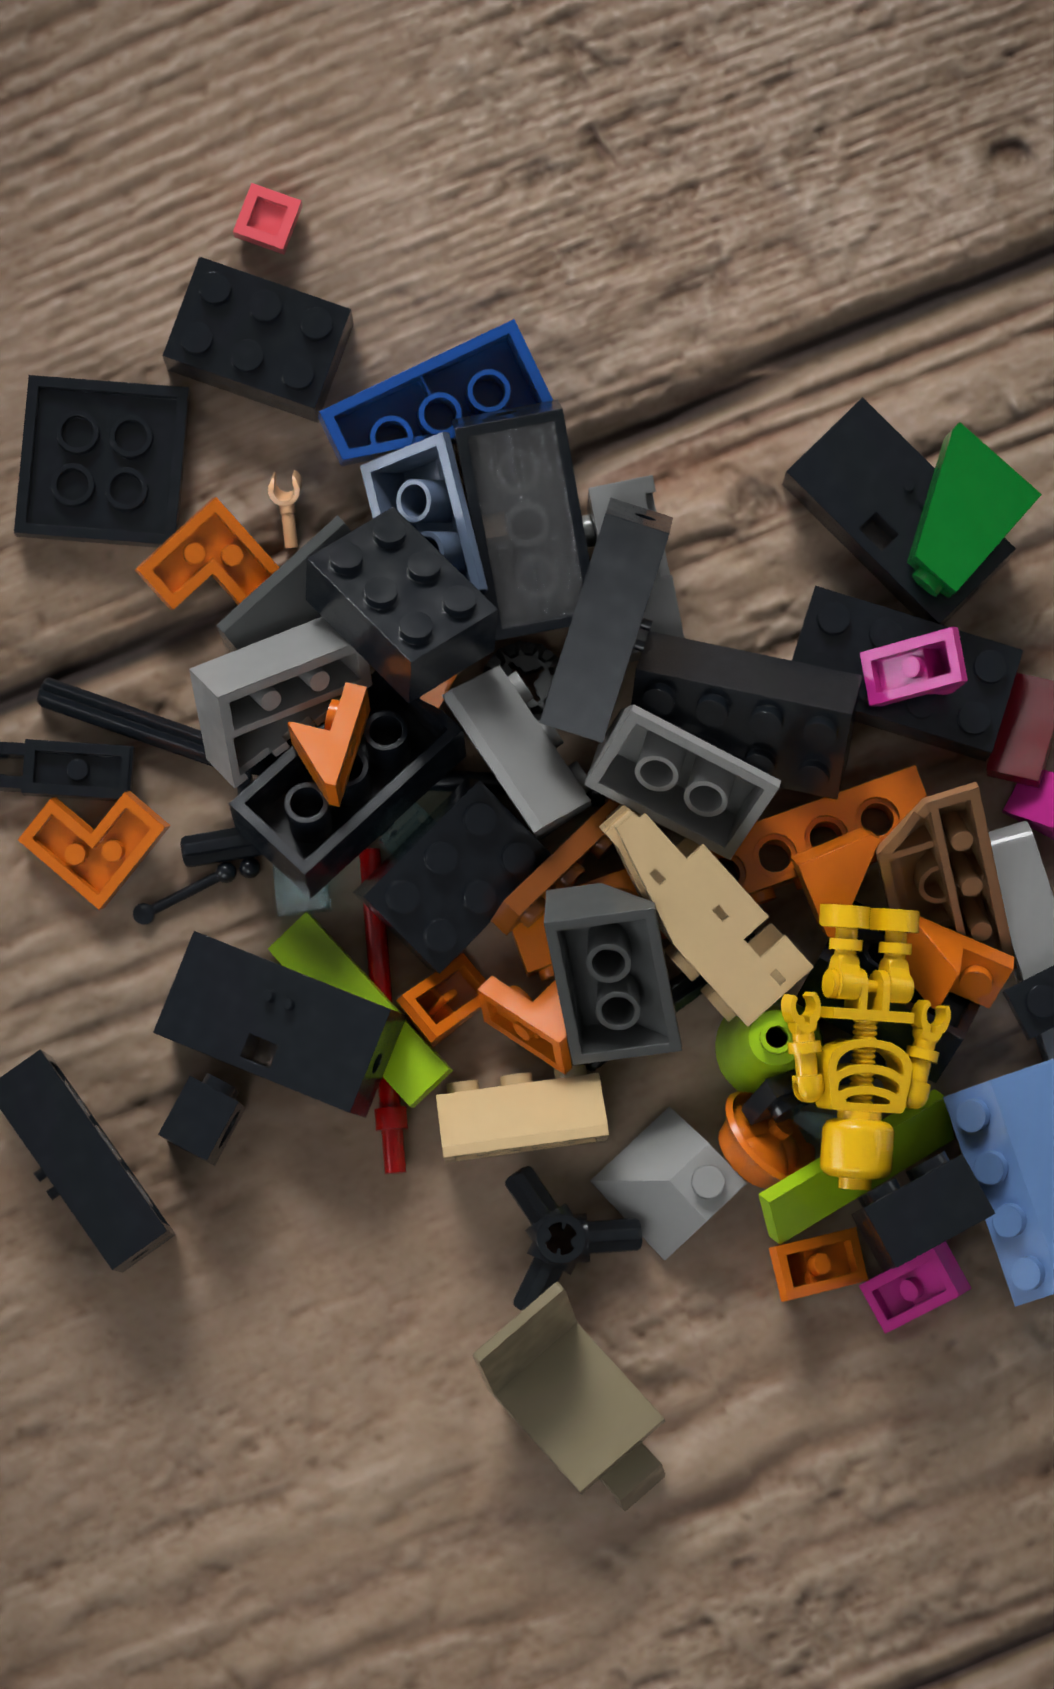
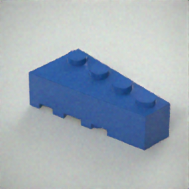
M515 319L319 411L318 419L340 465L346 466L377 459L441 432H449L451 442L455 444L451 419L552 401L553 398Z

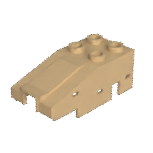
M622 804L606 817L607 820L599 826L614 843L638 896L655 902L660 930L671 941V944L664 951L691 981H694L701 975L708 982L700 991L728 1022L735 1016H738L748 1027L814 968L786 935L783 936L771 922L748 943L744 940L769 916L704 844L700 845L685 837L675 846L646 813L641 815Z

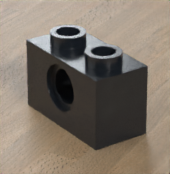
M209 1073L205 1075L202 1082L189 1076L158 1135L215 1166L246 1109L236 1100L240 1092L235 1087Z

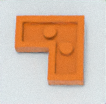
M214 497L145 559L135 571L170 610H174L210 576L239 605L280 567L221 501Z
M131 791L122 794L95 829L61 800L54 797L46 803L19 837L18 841L100 910L108 905L171 825Z

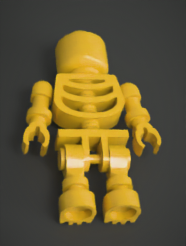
M820 904L819 924L825 927H836L835 938H829V949H833L834 954L831 956L829 967L824 972L822 978V991L827 998L844 999V1008L821 1006L820 998L816 992H805L802 995L806 1003L805 1011L799 1015L796 1009L798 998L795 995L784 994L781 1000L782 1016L785 1022H787L793 1041L788 1042L787 1045L788 1054H794L796 1075L792 1076V1087L795 1097L801 1102H815L818 1108L837 1110V1118L827 1120L822 1127L820 1168L823 1173L838 1177V1188L871 1190L872 1180L884 1179L891 1174L895 1132L891 1124L881 1121L882 1113L901 1114L904 1112L905 1107L919 1109L926 1104L931 1085L927 1084L931 1064H937L939 1052L934 1051L935 1046L950 1023L951 1010L949 1006L938 1005L934 1008L935 1019L931 1024L928 1022L927 1011L931 1006L929 1000H918L913 1005L911 1012L889 1011L890 1003L907 1004L911 1001L914 994V981L910 976L906 955H912V944L907 943V933H919L920 911ZM858 929L885 931V942H879L878 953H884V957L879 963L878 970H874L870 974L869 980L866 971L860 968V961L856 955L857 951H862L863 940H857ZM820 1017L853 1020L855 1022L853 1025L855 1030L852 1033L855 1036L852 1038L836 1039L821 1047V1040L815 1039L817 1021ZM878 1021L911 1024L914 1037L913 1046L907 1045L905 1052L891 1042L877 1040L875 1037L878 1034L875 1031L878 1029L876 1024ZM850 1050L854 1052L851 1053L853 1057L850 1060L851 1063L838 1064L839 1059ZM875 1052H878L885 1059L887 1067L874 1065L876 1063L873 1060L876 1058ZM850 1076L849 1079L852 1082L845 1085H839V1082L843 1078ZM872 1076L882 1081L884 1088L875 1087L872 1084L874 1082Z

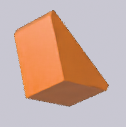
M862 827L790 857L818 927L830 938H835L836 927H825L819 924L820 904L853 905L880 841V838L873 832Z
M462 953L440 974L433 973L402 994L396 1001L400 1010L407 1015V1018L434 1048L481 1009L477 989L486 980L466 955Z

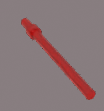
M379 848L365 849L359 854L361 884L381 865V852ZM363 903L369 978L393 1003L387 927ZM382 1077L378 1087L379 1108L374 1109L376 1131L382 1134L385 1174L406 1173L403 1130L408 1129L407 1107L401 1106L400 1095Z

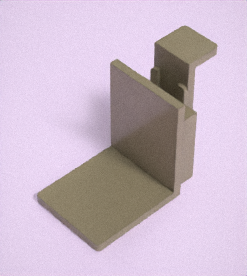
M559 1282L554 1283L474 1352L473 1358L488 1391L581 1495L600 1479L613 1493L617 1504L626 1511L665 1477L661 1462L642 1443L665 1422V1418L577 1323L566 1290Z

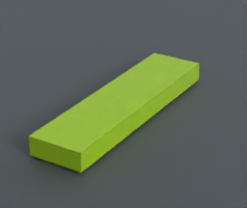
M307 911L268 948L284 967L401 1013L316 918ZM405 1019L383 1078L410 1107L414 1108L453 1069L415 1027Z
M936 1089L930 1091L928 1100L923 1107L919 1109L905 1107L903 1113H893L881 1120L891 1124L895 1132L892 1172L884 1179L872 1180L871 1189L955 1139L951 1119L943 1099L944 1095ZM819 1157L758 1195L768 1235L780 1245L870 1190L838 1188V1177L823 1173L820 1168Z

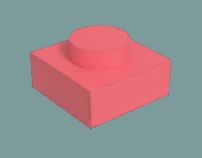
M251 183L233 230L234 237L284 255L302 209V200Z

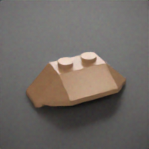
M977 782L922 798L875 850L887 907L891 909L920 911V916L1015 957ZM1014 959V968H1013V969H1017L1015 959Z

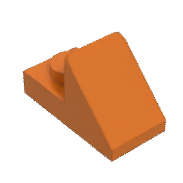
M348 682L345 683L340 700L332 699L329 704L325 718V730L296 722H288L291 742L328 804L340 807L371 710L367 687Z
M921 916L919 918V933H907V943L912 944V955H906L910 976L913 978L914 988L924 1000L930 1001L932 1009L942 1005L949 992L990 1009L1013 971L1015 957Z
M491 976L477 989L484 1022L564 1075L572 1069V1058L556 980L534 1001L520 987L516 985L509 987L494 976Z
M856 1227L769 1247L781 1302L869 1281Z

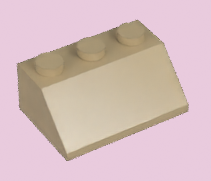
M586 1065L572 1066V1069L566 1075L554 1069L555 1079L533 1082L532 1072L501 1076V1086L479 1089L478 1080L446 1084L447 1094L436 1095L445 1163L607 1141L609 1130L599 1073L587 1074Z

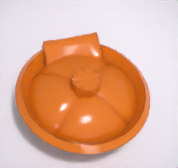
M737 1091L730 1094L726 1100V1120L719 1131L718 1141L726 1160L743 1179L754 1186L767 1189L815 1160L814 1146L806 1142L802 1133L790 1118L780 1123H776L773 1118L750 1125L741 1109L753 1093Z

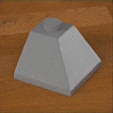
M670 1106L590 1180L624 1218L639 1219L642 1237L664 1261L747 1184L710 1143Z

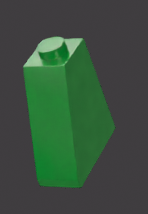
M961 422L943 440L907 561L916 570L912 574L913 579L924 590L933 596H937L941 592L947 599L960 589L1042 495Z

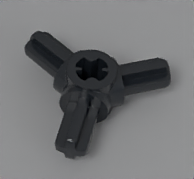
M531 1166L519 1169L505 1181L506 1188L532 1225L525 1231L532 1240L527 1254L534 1258L513 1299V1305L517 1309L523 1311L554 1283L559 1282L563 1272L571 1275L577 1263L590 1262V1254L638 1251L641 1249L642 1229L639 1219L625 1218L587 1221V1213L573 1214L567 1203L559 1207ZM557 1224H561L562 1231H564L567 1225L576 1234L570 1241L573 1250L565 1255H560V1248L557 1249L555 1254L546 1246V1243L552 1237L549 1229Z

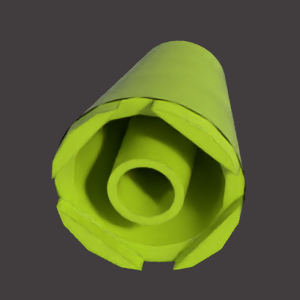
M782 997L748 1027L738 1016H735L730 1022L723 1018L720 1023L715 1041L717 1062L720 1072L738 1091L754 1093L767 1078L795 1069L794 1054H788L787 1043L793 1041L788 1024L782 1016ZM796 1003L798 1014H803L805 1008ZM817 1022V1029L815 1030V1039L821 1040L822 1047L824 1045L823 1036L820 1026ZM768 1031L777 1033L783 1039L785 1045L780 1048L770 1046L766 1041V1033Z

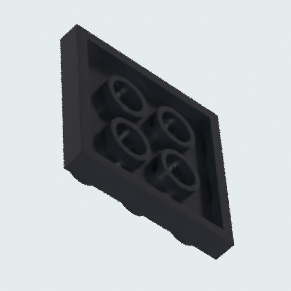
M29 375L14 525L16 537L159 548L178 530L190 403L189 387Z

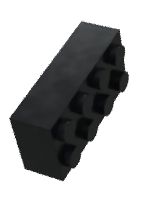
M815 585L791 661L863 675L855 722L986 762L992 754L1023 650L958 630L968 678L964 685L948 695L925 694L881 707L869 706L860 652L949 627Z
M649 631L644 650L641 652L635 671L631 705L634 704L781 780L780 788L837 800L848 762L863 675Z
M376 670L371 674L372 686L367 689L371 710L340 807L328 804L294 746L290 747L229 803L235 829L309 899H312L467 756L463 729L440 708L438 709L419 698L408 703ZM325 721L319 726L315 725L314 727L325 730Z

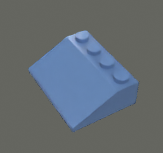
M1054 1059L943 1097L962 1154L996 1213L985 1219L1015 1307L1054 1294Z

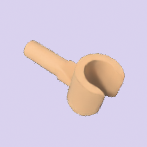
M294 470L292 475L294 490L285 492L277 486V475L274 472L268 486V494L270 499L279 505L285 548L298 547L295 522V502L300 495L303 480L301 474Z

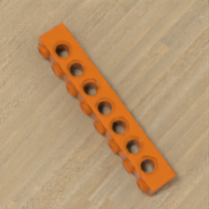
M914 765L841 791L837 800L824 797L757 821L731 860L711 850L710 852L720 863L728 864L735 869L738 875V883L758 905L776 899L774 889L794 883L797 891L803 890L790 857L813 848L810 842V833L814 829L827 827L832 829L839 837L860 827L863 828L861 823L862 813L869 809H878L883 811L890 821L889 831L877 836L880 838L879 845L921 799L927 797L917 767ZM768 845H776L783 848L788 855V866L780 872L766 870L759 861V851ZM875 852L869 866L877 863ZM626 868L577 885L603 883L638 896ZM545 912L529 928L520 923L511 931L527 978L539 974L541 982L555 978L544 927ZM660 930L662 940L666 939L667 937Z

